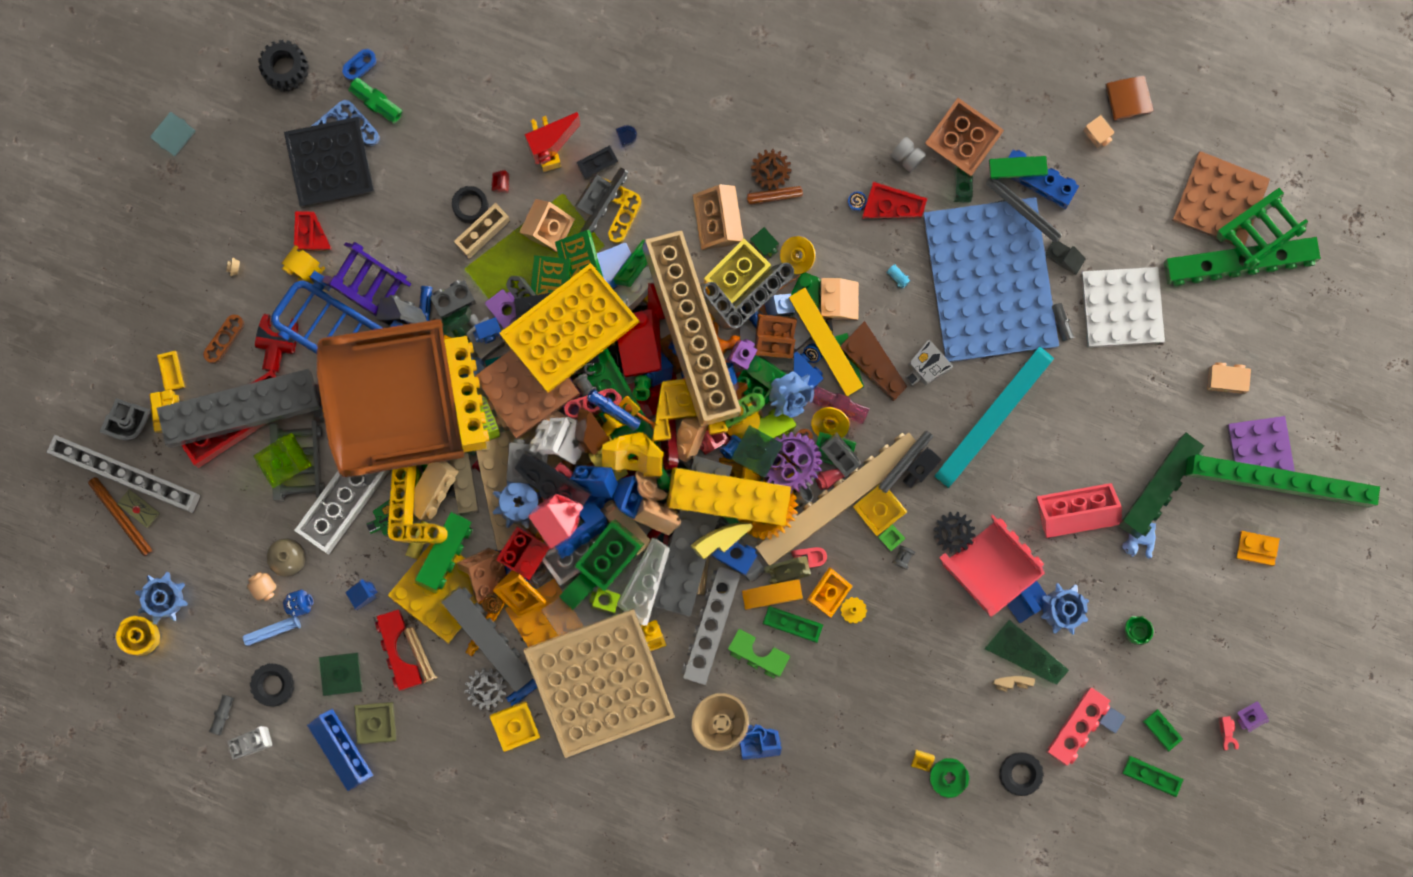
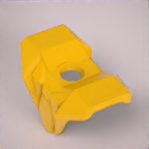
M637 432L623 435L603 444L602 467L612 468L613 471L620 473L627 469L640 471L644 476L661 477L663 452L644 433ZM631 453L636 454L638 460H629L628 455Z

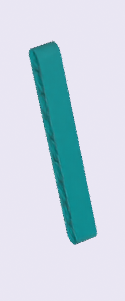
M1039 346L934 475L937 480L947 488H950L1054 360L1053 356Z

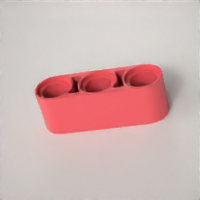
M614 389L598 392L606 398L611 394H615L616 399L613 403L617 406L622 401L621 395ZM587 396L569 401L564 408L566 415L577 420L578 413L576 415L571 414V409L574 406H578L579 409L588 410L592 415L602 413V411H600L598 406L590 409V401L587 400Z

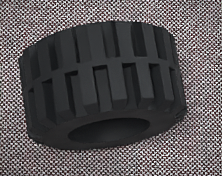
M279 40V43L273 41L270 47L267 44L265 46L266 51H261L260 53L262 58L258 59L260 64L258 67L264 80L275 90L278 88L283 92L285 89L292 91L294 86L297 89L300 82L302 84L305 82L304 77L308 76L307 70H309L308 61L303 51L297 44H292L289 40L286 43L283 40ZM279 59H293L294 64L290 71L284 74L274 72V65Z

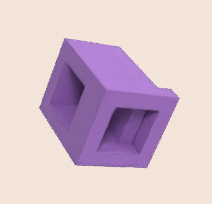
M747 339L744 341L737 340L727 361L742 370H748L749 364L757 352V349L754 348L755 344ZM743 350L748 352L746 357L742 355Z
M1258 701L1238 712L1240 719L1237 721L1243 730L1247 729L1248 732L1270 722ZM1250 717L1256 718L1255 721L1249 722Z

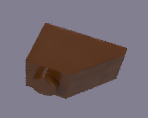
M583 408L579 409L574 438L579 443L577 445L584 454L589 453L594 456L602 449L603 444L610 441V439L590 411Z

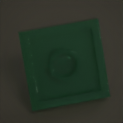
M469 306L441 320L443 335L452 332L455 338L467 336L462 325L470 321L472 311Z
M749 425L730 460L765 478L783 443Z
M359 653L319 657L323 696L363 691Z

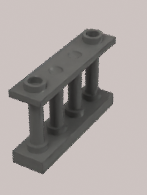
M316 420L312 421V428L283 430L277 423L269 424L273 500L275 502H284V497L288 494L316 493V498H318L325 489V483L321 480L319 437H322V426ZM313 436V447L289 449L281 447V440L284 437ZM314 455V466L290 468L282 466V459L285 456ZM315 474V485L291 487L283 485V478L286 475Z

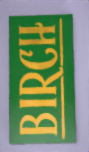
M590 230L555 241L559 258L571 259L569 279L590 263L603 277Z
M534 255L531 289L536 295L552 293L569 280L571 259Z

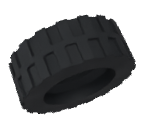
M268 663L254 671V675L251 676L250 692L253 694V698L260 704L270 707L280 706L291 698L292 692L295 689V681L293 680L292 673L287 668L279 664ZM271 675L279 677L282 682L281 690L274 695L267 694L263 689V681Z
M1014 753L1008 756L1001 764L999 778L1001 779L1002 786L1011 794L1027 796L1040 788L1039 786L1042 784L1044 777L1043 767L1040 765V761L1033 755ZM1017 765H1026L1031 771V778L1025 784H1018L1012 778V770Z

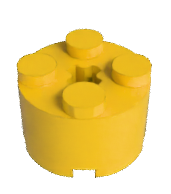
M294 245L281 262L283 265L281 269L288 275H296L298 277L297 281H307L313 284L314 282L310 276L314 270L322 274L325 267H318L320 263L304 250L298 252V246Z
M131 616L120 623L116 632V642L124 652L135 656H144L154 651L159 645V629L148 618ZM137 632L141 633L139 640L135 639V637L137 636Z

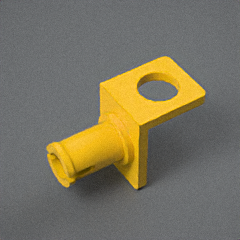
M626 396L618 406L623 409L626 403L632 406L631 415L635 416L640 407L629 396ZM607 412L603 414L608 420L602 426V429L608 437L615 428L625 425Z

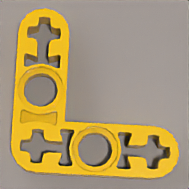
M622 186L618 188L621 191V196L610 201L621 206L608 232L610 242L616 245L621 244L625 240L642 203L639 194ZM636 198L638 204H633L631 211L627 210L630 206L628 200ZM622 214L630 216L628 223H622L619 220ZM616 224H618L619 226L623 227L620 230V236L622 237H617V239L615 240L612 233H616L618 231L619 227L615 226Z

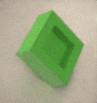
M893 524L878 537L890 552L906 539Z

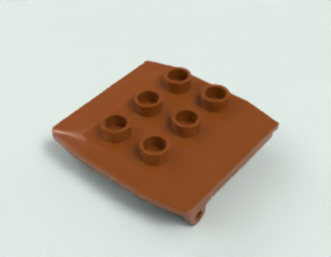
M441 319L325 337L319 340L317 344V378L329 446L337 469L342 476L352 477L464 458Z

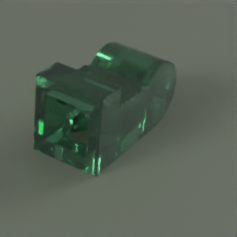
M956 166L954 202H971L973 197V175L969 176Z

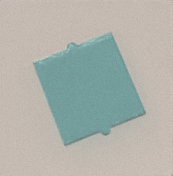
M170 112L150 138L157 142L161 149L165 148L172 155L176 156L194 134L195 130L186 124L184 119L181 120Z

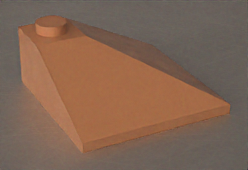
M957 98L925 142V145L969 176H972L1004 132V129Z

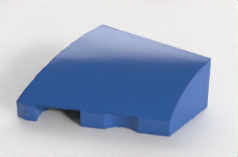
M757 724L755 726L749 725L746 736L739 743L742 760L780 756L781 754L778 731L764 729Z

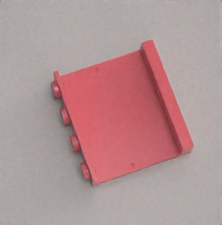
M991 515L993 523L972 540L973 544H966L968 547L966 551L961 548L960 553H955L950 558L946 553L939 557L944 568L990 617L995 615L1045 574L1042 567L1044 564L1037 556L1034 558L1030 554L1032 552L1025 543L1022 545L1018 541L1019 537L1014 531L1009 532L1006 529V523L1001 518L997 519L994 515Z

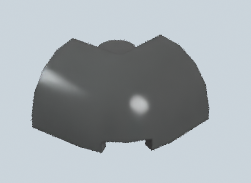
M116 398L109 415L105 417L100 433L119 440L134 439L144 429L151 410Z

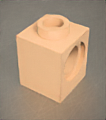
M1101 115L1086 125L1083 130L1096 148L1101 145L1103 147L1108 145L1115 133Z

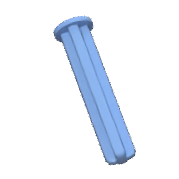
M293 616L243 636L244 644L250 646L297 627L300 629L299 618Z

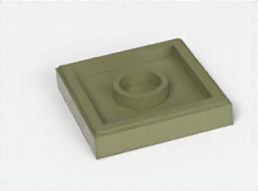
M394 702L354 705L357 745L396 741Z

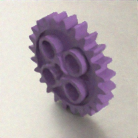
M790 432L789 437L783 434L781 440L776 437L775 444L770 441L771 448H764L767 454H761L765 461L760 462V465L763 467L760 471L764 474L763 478L765 481L791 487L790 494H792L794 488L797 492H800L801 486L807 489V482L813 484L811 478H818L815 472L821 471L818 465L823 464L820 459L822 454L818 451V446L814 445V441L812 439L809 440L807 435L802 438L800 433L795 437L792 432ZM791 448H795L793 452L788 453ZM780 452H783L787 456V458L792 463H795L797 468L803 472L800 474L790 463L786 461V459L782 455H780ZM808 460L806 464L801 465L802 461ZM781 461L778 466H774L776 462ZM790 473H794L791 478H787Z

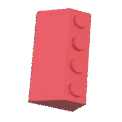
M1112 483L1037 496L1041 523L1046 538L1119 525L1122 521V506Z

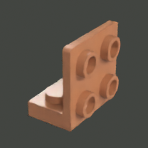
M491 548L482 550L457 562L458 570L469 574L474 598L477 602L495 595L494 587L506 576L504 564L496 560L500 552Z

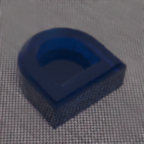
M625 125L616 128L622 148L636 141L637 131L633 126Z

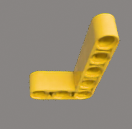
M417 466L393 469L388 520L389 538L402 543H443L447 539V531L444 527L435 524L413 523ZM403 472H406L405 478L402 479ZM402 491L405 493L403 498L400 496ZM403 510L402 517H399L400 511ZM401 529V536L398 537V531ZM419 529L420 533L419 536L416 538L415 534L416 531ZM437 530V531H438V534H437V536L434 538V536H433L434 531Z

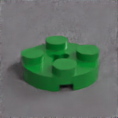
M953 758L942 759L935 763L930 771V784L939 795L948 798L956 797L967 788L969 773L959 760ZM948 772L955 776V780H951V784H948L947 780L944 779Z

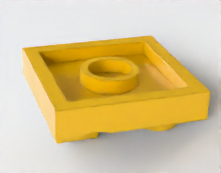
M879 485L853 506L876 536L880 535L907 513L890 489L887 493H884L878 488Z
M526 701L490 715L504 752L540 738Z

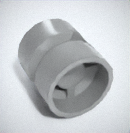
M905 137L890 156L898 162L903 161L902 166L911 173L922 162L926 153L920 148L914 149L913 142Z

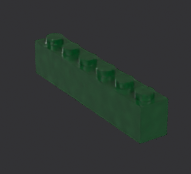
M1185 432L1118 526L1136 539L1142 535L1146 536L1152 528L1149 526L1153 520L1156 522L1162 514L1160 511L1162 506L1166 507L1172 500L1171 493L1173 491L1177 492L1183 484L1180 480L1183 476L1187 477L1188 457L1192 455L1202 456L1203 452L1201 450L1205 445Z

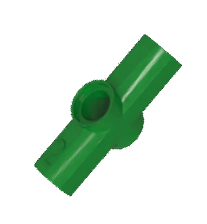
M358 77L350 84L348 91L360 99L372 112L379 113L392 124L400 119L403 110L389 101L381 91L376 88L373 89Z

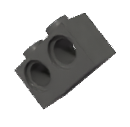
M457 280L450 284L451 287L446 290L439 289L433 293L434 296L430 297L442 321L476 304L465 280ZM458 291H465L466 295L464 298L459 299L456 297ZM442 299L449 300V304L446 307L439 306Z
M837 432L821 445V449L845 477L861 465L859 458Z

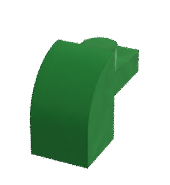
M581 573L559 597L574 610L598 586Z

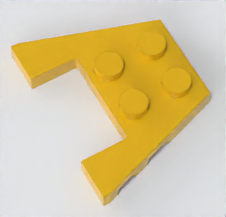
M685 379L661 383L652 437L653 442L671 439L668 420L697 416ZM723 421L708 425L709 435L727 433L728 431Z

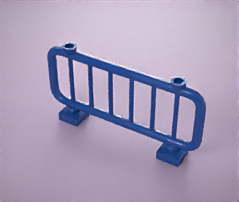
M315 270L310 276L314 283L311 284L307 281L295 282L286 292L271 316V322L280 331L278 335L286 341L291 338L317 354V345L307 340V338L330 305L342 311L343 314L327 337H331L346 315L359 322L352 333H357L362 325L371 330L382 328L322 291L325 289L329 292L331 287L322 282L324 276ZM304 288L310 291L311 294L289 326L286 327L280 323L279 316L297 290ZM314 295L326 301L327 304L303 337L291 330V328ZM394 320L391 324V327L400 326L402 324Z

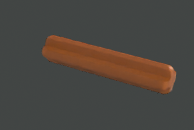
M801 186L748 193L747 201L748 204L802 197L803 191Z

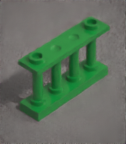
M1280 187L1218 230V240L1220 242L1226 239L1230 240L1246 259L1243 265L1244 271L1249 268L1254 269L1261 263L1260 260L1294 236L1299 237L1307 230L1308 220L1305 219L1298 223L1282 204L1284 192ZM1271 207L1273 209L1276 208L1292 229L1283 234L1266 214L1267 210ZM1256 218L1261 219L1277 239L1268 245L1251 225V221ZM1241 228L1245 229L1262 249L1254 256L1236 236V232Z

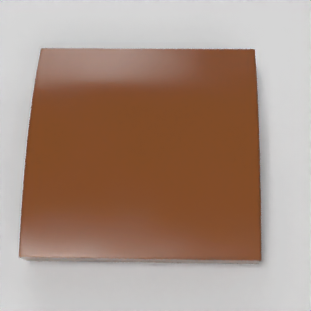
M1145 76L1132 77L1105 84L1114 120L1127 119L1135 115L1154 112Z
M758 314L755 349H757L755 355L792 359L796 341L794 334L797 319L794 317Z

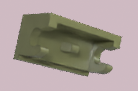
M797 557L764 567L765 572L771 575V579L768 580L770 584L811 576L807 557Z

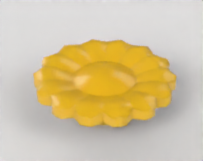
M850 597L842 603L840 611L845 621L856 624L866 617L867 609L863 600H859L858 597Z

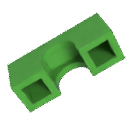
M738 629L728 648L731 652L730 656L738 660L742 657L748 661L747 665L754 669L758 667L764 669V674L773 679L775 676L780 677L790 655L773 647L768 656L759 657L754 654L752 649L756 637Z

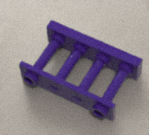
M345 242L344 246L351 250L336 275L333 277L325 275L322 280L323 283L375 317L377 316L379 304L377 306L374 305L372 298L386 274L393 278L394 281L384 298L389 297V295H395L401 284L408 287L411 286V283L406 280L407 276L398 271L395 273L364 252V247L356 242H353V244ZM359 255L365 259V262L352 284L347 287L343 284V278L356 256ZM374 265L380 271L367 293L361 296L358 294V287L370 267Z

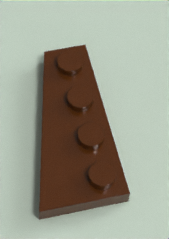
M865 321L840 346L845 356L892 401L896 400L908 387Z

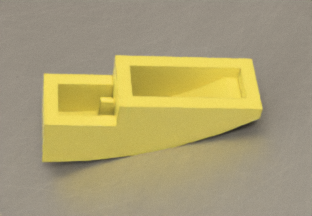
M748 522L723 526L702 536L690 546L699 557L705 559L717 548L725 552L753 526Z

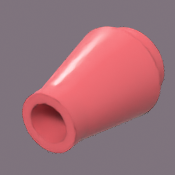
M836 468L819 472L818 478H815L821 490H827L845 476Z

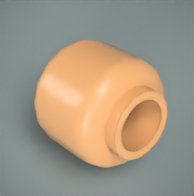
M260 571L248 579L247 588L256 600L264 599V601H267L275 595L273 591L276 589V584L268 573H261Z

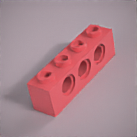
M1092 687L1088 688L1046 750V753L1063 765L1073 764L1078 757V754H1076L1080 747L1083 748L1088 742L1089 738L1087 736L1090 731L1094 732L1098 727L1100 716H1105L1110 709L1108 704L1111 700ZM1088 706H1092L1095 709V714L1092 717L1086 714ZM1077 722H1081L1084 725L1082 733H1078L1075 730ZM1067 738L1073 740L1074 745L1071 749H1067L1064 745Z

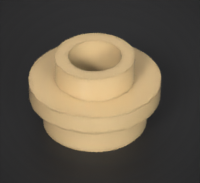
M232 257V260L227 262L226 272H230L229 276L238 275L240 260H235Z

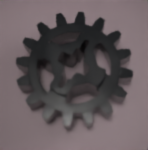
M949 512L948 517L945 515L941 516L943 521L937 520L936 524L939 527H935L933 531L938 532V534L934 536V539L940 540L937 543L938 546L944 545L943 551L949 548L951 554L954 549H956L957 553H960L961 548L965 551L968 549L966 544H973L970 538H975L976 536L974 533H971V531L975 530V527H970L969 525L972 520H965L966 514L960 517L959 512H956L955 516H953L952 512ZM951 520H957L956 524H949L946 522ZM963 525H965L967 529V534L963 532ZM957 526H959V528L957 529V530H958V531H957V534H958V535H955V536L950 540V538H951V536H952V535H951V534H952V531H950V530H954L955 528H957ZM942 530L946 533V540L942 536ZM954 541L963 542L959 545H951Z

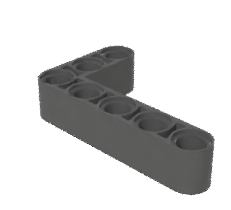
M789 263L773 266L734 304L731 303L715 282L702 283L700 287L708 311L723 329L739 328L793 277L794 268ZM781 268L784 271V276L781 274ZM768 280L771 282V288L768 286ZM706 287L709 289V295L706 294ZM755 293L758 294V300L755 298ZM718 302L721 304V310L717 307ZM742 305L746 307L745 313L742 310ZM729 317L733 319L732 325L729 322Z

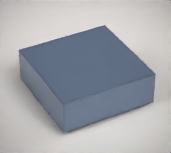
M1110 707L1106 715L1100 719L1099 724L1113 733H1117L1126 716Z

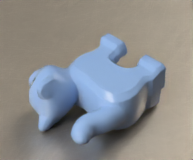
M1156 523L1149 525L1152 528L1146 536L1142 535L1136 539L1129 534V539L1122 544V549L1133 557L1138 552V544L1147 546L1145 555L1148 559H1151L1156 539Z

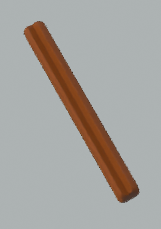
M97 477L88 481L89 486L143 556L152 552L151 547L119 505H117Z

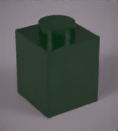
M765 227L750 238V244L765 259L768 256L772 258L778 253L779 243Z

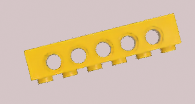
M467 336L445 339L463 452L487 449L486 442L489 441L488 430H483L486 418L485 413L480 412L479 407L483 406L481 394L477 395L476 390L480 388L478 377H474L473 371H477L475 359L471 360L470 354L474 353L472 342L468 343ZM458 357H465L462 361L457 360ZM462 374H468V375H469V376L466 377V378H461V377H460ZM466 391L472 392L468 396L463 395ZM468 409L475 410L473 413H466ZM472 426L478 427L476 431L469 430Z

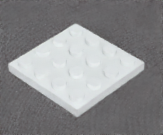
M1158 267L1084 271L1081 273L1088 348L1165 342Z

